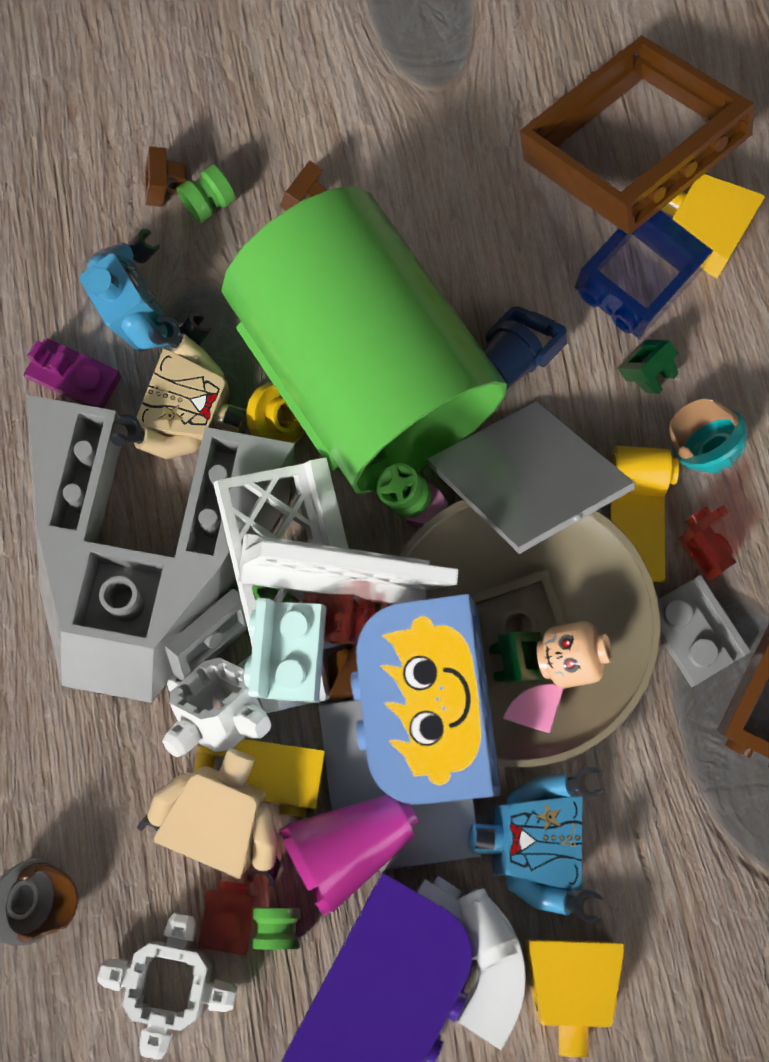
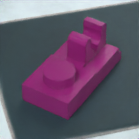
M44 338L42 343L37 340L35 341L27 355L31 362L23 374L26 379L73 401L98 408L106 406L122 377L119 370L49 338Z

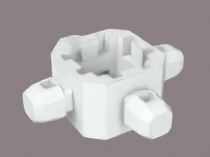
M252 655L247 657L238 666L222 658L203 661L184 680H180L175 675L168 680L170 705L178 720L165 734L162 741L169 753L176 757L184 756L197 744H201L217 753L233 749L245 736L249 738H262L270 731L271 723L266 712L262 710L260 698L249 696V687L246 686L244 681L245 665L247 660L252 658ZM214 700L223 701L224 707L221 709L213 708L212 702Z
M173 913L168 919L163 935L168 937L167 943L155 941L147 944L134 953L131 966L129 965V960L112 958L102 961L98 982L102 986L116 991H121L123 987H126L122 1006L131 1021L148 1024V1028L142 1029L139 1046L141 1056L161 1060L168 1052L173 1034L169 1033V1029L181 1031L202 1015L204 1004H208V1010L226 1012L234 1009L238 987L231 982L218 978L215 979L214 983L209 982L212 970L210 960L203 950L188 947L189 941H194L196 921L194 916ZM153 957L186 962L188 965L195 966L193 972L195 976L188 1007L185 1009V1012L168 1011L150 1007V1004L143 1003L144 995L142 992L149 962L152 961Z

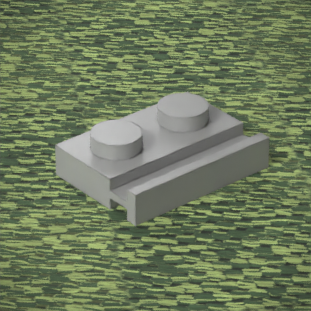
M701 575L658 599L660 639L691 688L751 652Z

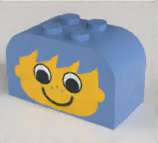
M469 594L394 604L377 612L369 619L360 633L356 650L358 671L351 673L353 697L355 701L361 700L363 720L356 722L357 742L360 750H366L368 766L377 785L390 797L408 804H430L502 796L478 606Z

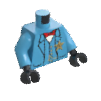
M148 229L140 230L128 244L122 242L95 252L87 263V270L79 276L82 286L104 323L138 352H142L145 349L170 346L168 343L157 345L149 339L148 332L153 329L158 331L163 337L167 336L166 326L157 320L158 317L166 315L140 270L132 262L134 260L138 263H146L160 249V245L150 246L145 242L151 234V231ZM194 312L179 327L180 332L178 335L185 334L196 344L200 345L211 329L199 327L204 317L200 313Z
M586 767L581 769L575 777L569 772L537 776L510 792L507 805L495 807L494 825L475 823L471 825L469 830L470 852L493 854L494 875L505 877L507 888L531 907L569 915L572 911H575L579 918L590 923H596L601 920L597 916H587L583 911V904L589 898L603 901L604 898L592 890H584L577 896H574L573 891H581L582 797L574 795L575 791H579L582 795L589 797L601 795L605 789L590 791L586 788L584 779L588 773L602 772V770L597 767Z

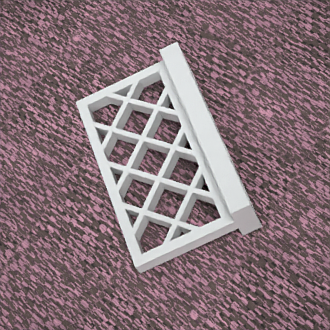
M326 457L309 460L304 464L213 482L248 631L250 614L253 610H256L257 600L254 598L253 585L238 583L242 553L241 541L248 529L259 536L281 539L293 520L306 529L307 543L348 549ZM294 478L298 496L291 508L270 494L278 479ZM268 482L264 489L256 485L258 483ZM243 486L259 497L248 516L233 508L229 489ZM265 502L286 515L275 535L254 522ZM299 507H301L302 515L297 512ZM236 520L243 524L239 531ZM280 589L275 596L274 602H282L288 592L303 603L320 604L319 601L321 597L323 598L324 606L327 607L326 618L328 619L332 636L331 638L324 639L323 649L358 641L360 633L366 624L362 602L358 599L315 593L311 598L304 592Z
M246 534L243 538L238 583L387 604H399L426 600V592L428 590L456 585L458 569L431 566L428 560Z

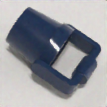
M516 306L510 308L488 330L486 334V341L488 343L483 348V351L507 383L508 389L527 373L533 372L538 366L545 367L566 346L568 341L565 326L556 323L553 319ZM530 329L543 335L551 336L553 339L543 348L537 336Z

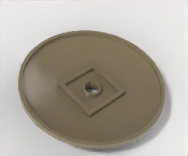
M461 500L426 522L399 555L401 557L428 560L431 566L458 569L456 585L428 590L426 592V600L469 594L478 606L498 766H543L579 755L612 734L637 706L648 686L658 655L660 640L658 600L652 578L634 545L614 523L598 511L582 518L581 521L573 523L519 554L464 500ZM381 603L380 610L394 604ZM514 616L527 617L532 622L531 632H541L542 641L545 632L553 626L585 620L595 626L599 635L607 634L611 644L612 662L605 663L604 675L598 682L563 689L551 734L503 719L510 704L524 691L540 685H556L551 678L528 683H506L494 680L493 673L504 670L501 654H490L489 647L499 641L498 635L506 634V625Z

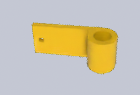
M615 445L611 463L634 481L635 489L610 503V521L634 545L643 559L652 581L664 582L665 495L669 484L676 485L679 474L678 458H672L671 450L666 448Z

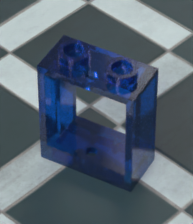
M660 210L630 235L618 228L581 268L574 288L579 291V295L587 304L599 307L612 317L613 323L621 331L627 334L632 333L640 340L702 272L713 250ZM633 235L680 271L648 308H645L600 272Z

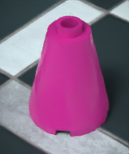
M387 794L289 823L278 829V831L284 838L285 847L308 891H313L318 901L316 903L318 909L323 916L334 912L415 837L412 827L418 824L419 821L410 804L397 801Z

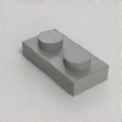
M232 589L220 600L213 602L205 613L186 629L179 631L165 646L172 672L180 680H184L203 661L215 659L248 630L238 591Z

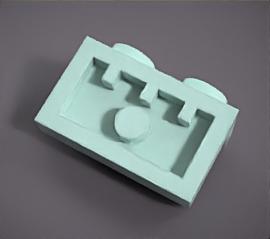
M268 598L257 599L256 610L251 612L249 618V635L253 639L252 658L247 660L244 669V681L246 686L249 687V696L266 700L319 703L326 606L311 603L274 602Z

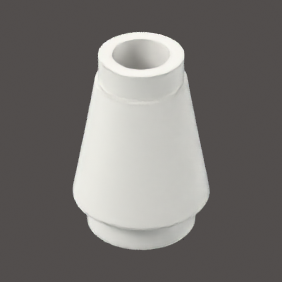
M484 888L458 899L464 928L471 944L472 960L477 959L481 970L502 963L518 954L514 942L518 939L491 898L488 897Z

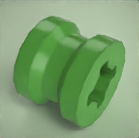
M403 463L391 465L383 471L377 482L379 498L401 517H416L423 513L430 504L432 490L429 483L410 465ZM410 486L412 489L410 490V493L405 497L407 488Z
M253 908V919L258 923V933L253 938L252 949H300L301 937L296 933V923L301 918V908Z

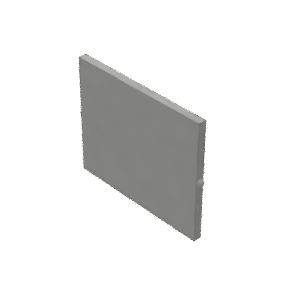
M537 401L427 459L428 466L519 554L573 523L581 521L582 518L635 489L634 481Z
M361 700L319 706L332 811L387 795L377 785L371 775L366 750H360L358 746L356 722L363 720ZM473 799L430 804H410L419 821L418 824L412 827L415 837L378 871L403 867L407 870H413L418 865L482 857L479 853H471L469 849V830L473 823L477 824Z

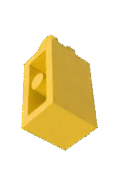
M242 739L233 748L249 754L255 759L246 783L265 791L264 803L279 805L278 814L306 818L307 809L318 811L325 765V751ZM198 746L193 773L202 766L213 768L215 757L225 758L227 750L216 753L205 746Z

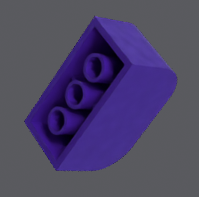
M381 873L281 1062H436L444 1044L439 1033L446 1019L452 1022L456 1021L468 997V994L462 988L470 972L472 951L468 934L461 922L445 908Z

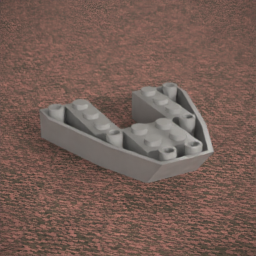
M27 395L29 455L39 588L61 685L152 703L167 685L168 680L174 675L165 646L179 631L186 629L205 613L213 602L220 600L232 589L236 590L238 587L213 482L294 466L297 464L295 443L205 427L175 558L97 544L121 446L112 443L110 436L114 433L124 435L126 429L125 426L114 422L119 417L118 413L115 410ZM293 477L278 479L270 493L286 505L289 502ZM268 482L258 483L256 485L264 489ZM243 486L229 489L233 508L248 516L259 497ZM265 502L254 522L271 532L282 512ZM236 520L239 531L243 524ZM248 529V531H247V533H246V534L258 535V534H256L255 532H253V531L250 530V529Z

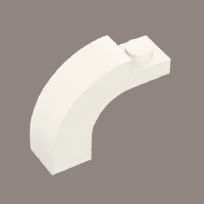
M437 876L433 884L423 879L416 892L451 912L464 927L461 908L458 903V898L462 891ZM494 903V905L496 906V908L498 909V911L500 912V914L502 915V917L504 918V920L516 936L508 919L499 909V907ZM518 940L514 942L518 952L516 956L484 970H481L477 961L473 986L468 993L461 1013L456 1019L458 1023L499 1050L503 1048L515 1026L524 997L525 966Z

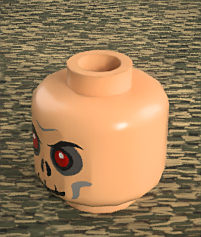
M583 620L549 628L545 632L543 641H539L537 644V658L544 678H551L554 684L561 688H569L598 682L604 675L605 663L612 662V649L607 634L599 635L592 623Z

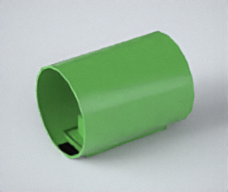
M353 186L330 189L300 201L268 222L241 248L226 270L221 291L241 321L236 329L321 456L327 458L331 471L341 470L356 494L377 491V482L380 475L393 464L403 463L410 465L417 472L428 466V458L466 439L495 412L507 394V383L371 193Z

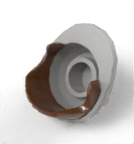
M38 858L20 862L0 876V942L8 945H28L39 942L46 935L67 928L75 916L78 907L77 887L72 878L63 870L57 868L51 861Z

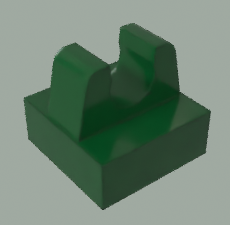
M645 340L617 369L625 381L635 382L647 393L659 394L662 388L657 382V375L661 373L664 378L674 379L678 375V369L673 359L679 353L670 340Z
M510 632L498 635L499 641L489 647L490 654H501L504 670L493 673L494 680L506 683H528L546 680L541 673L537 658V644L539 641H542L541 632Z

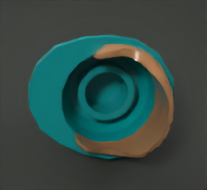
M710 398L689 402L675 413L669 425L674 457L678 458L682 465L694 471L712 474L720 473L724 469L732 467L733 463L743 454L745 440L748 436V427L743 416L736 410H729Z

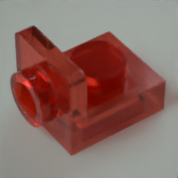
M722 505L713 512L706 506L685 521L689 528L678 539L709 582H712L737 563L732 556L733 550L726 538L719 533L715 534L712 530V527L730 512L725 505Z
M303 593L302 603L323 604L327 607L324 643L357 646L363 627L376 614L373 601L354 594Z
M219 880L218 889H205L204 899H206L198 948L245 956L248 954L253 924V908L256 907L257 895L246 894L248 884Z

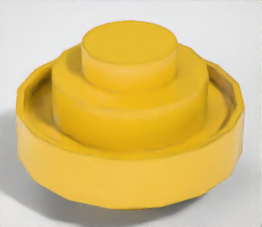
M272 382L265 383L255 390L249 399L246 410L247 425L252 436L291 443L300 440L305 430Z

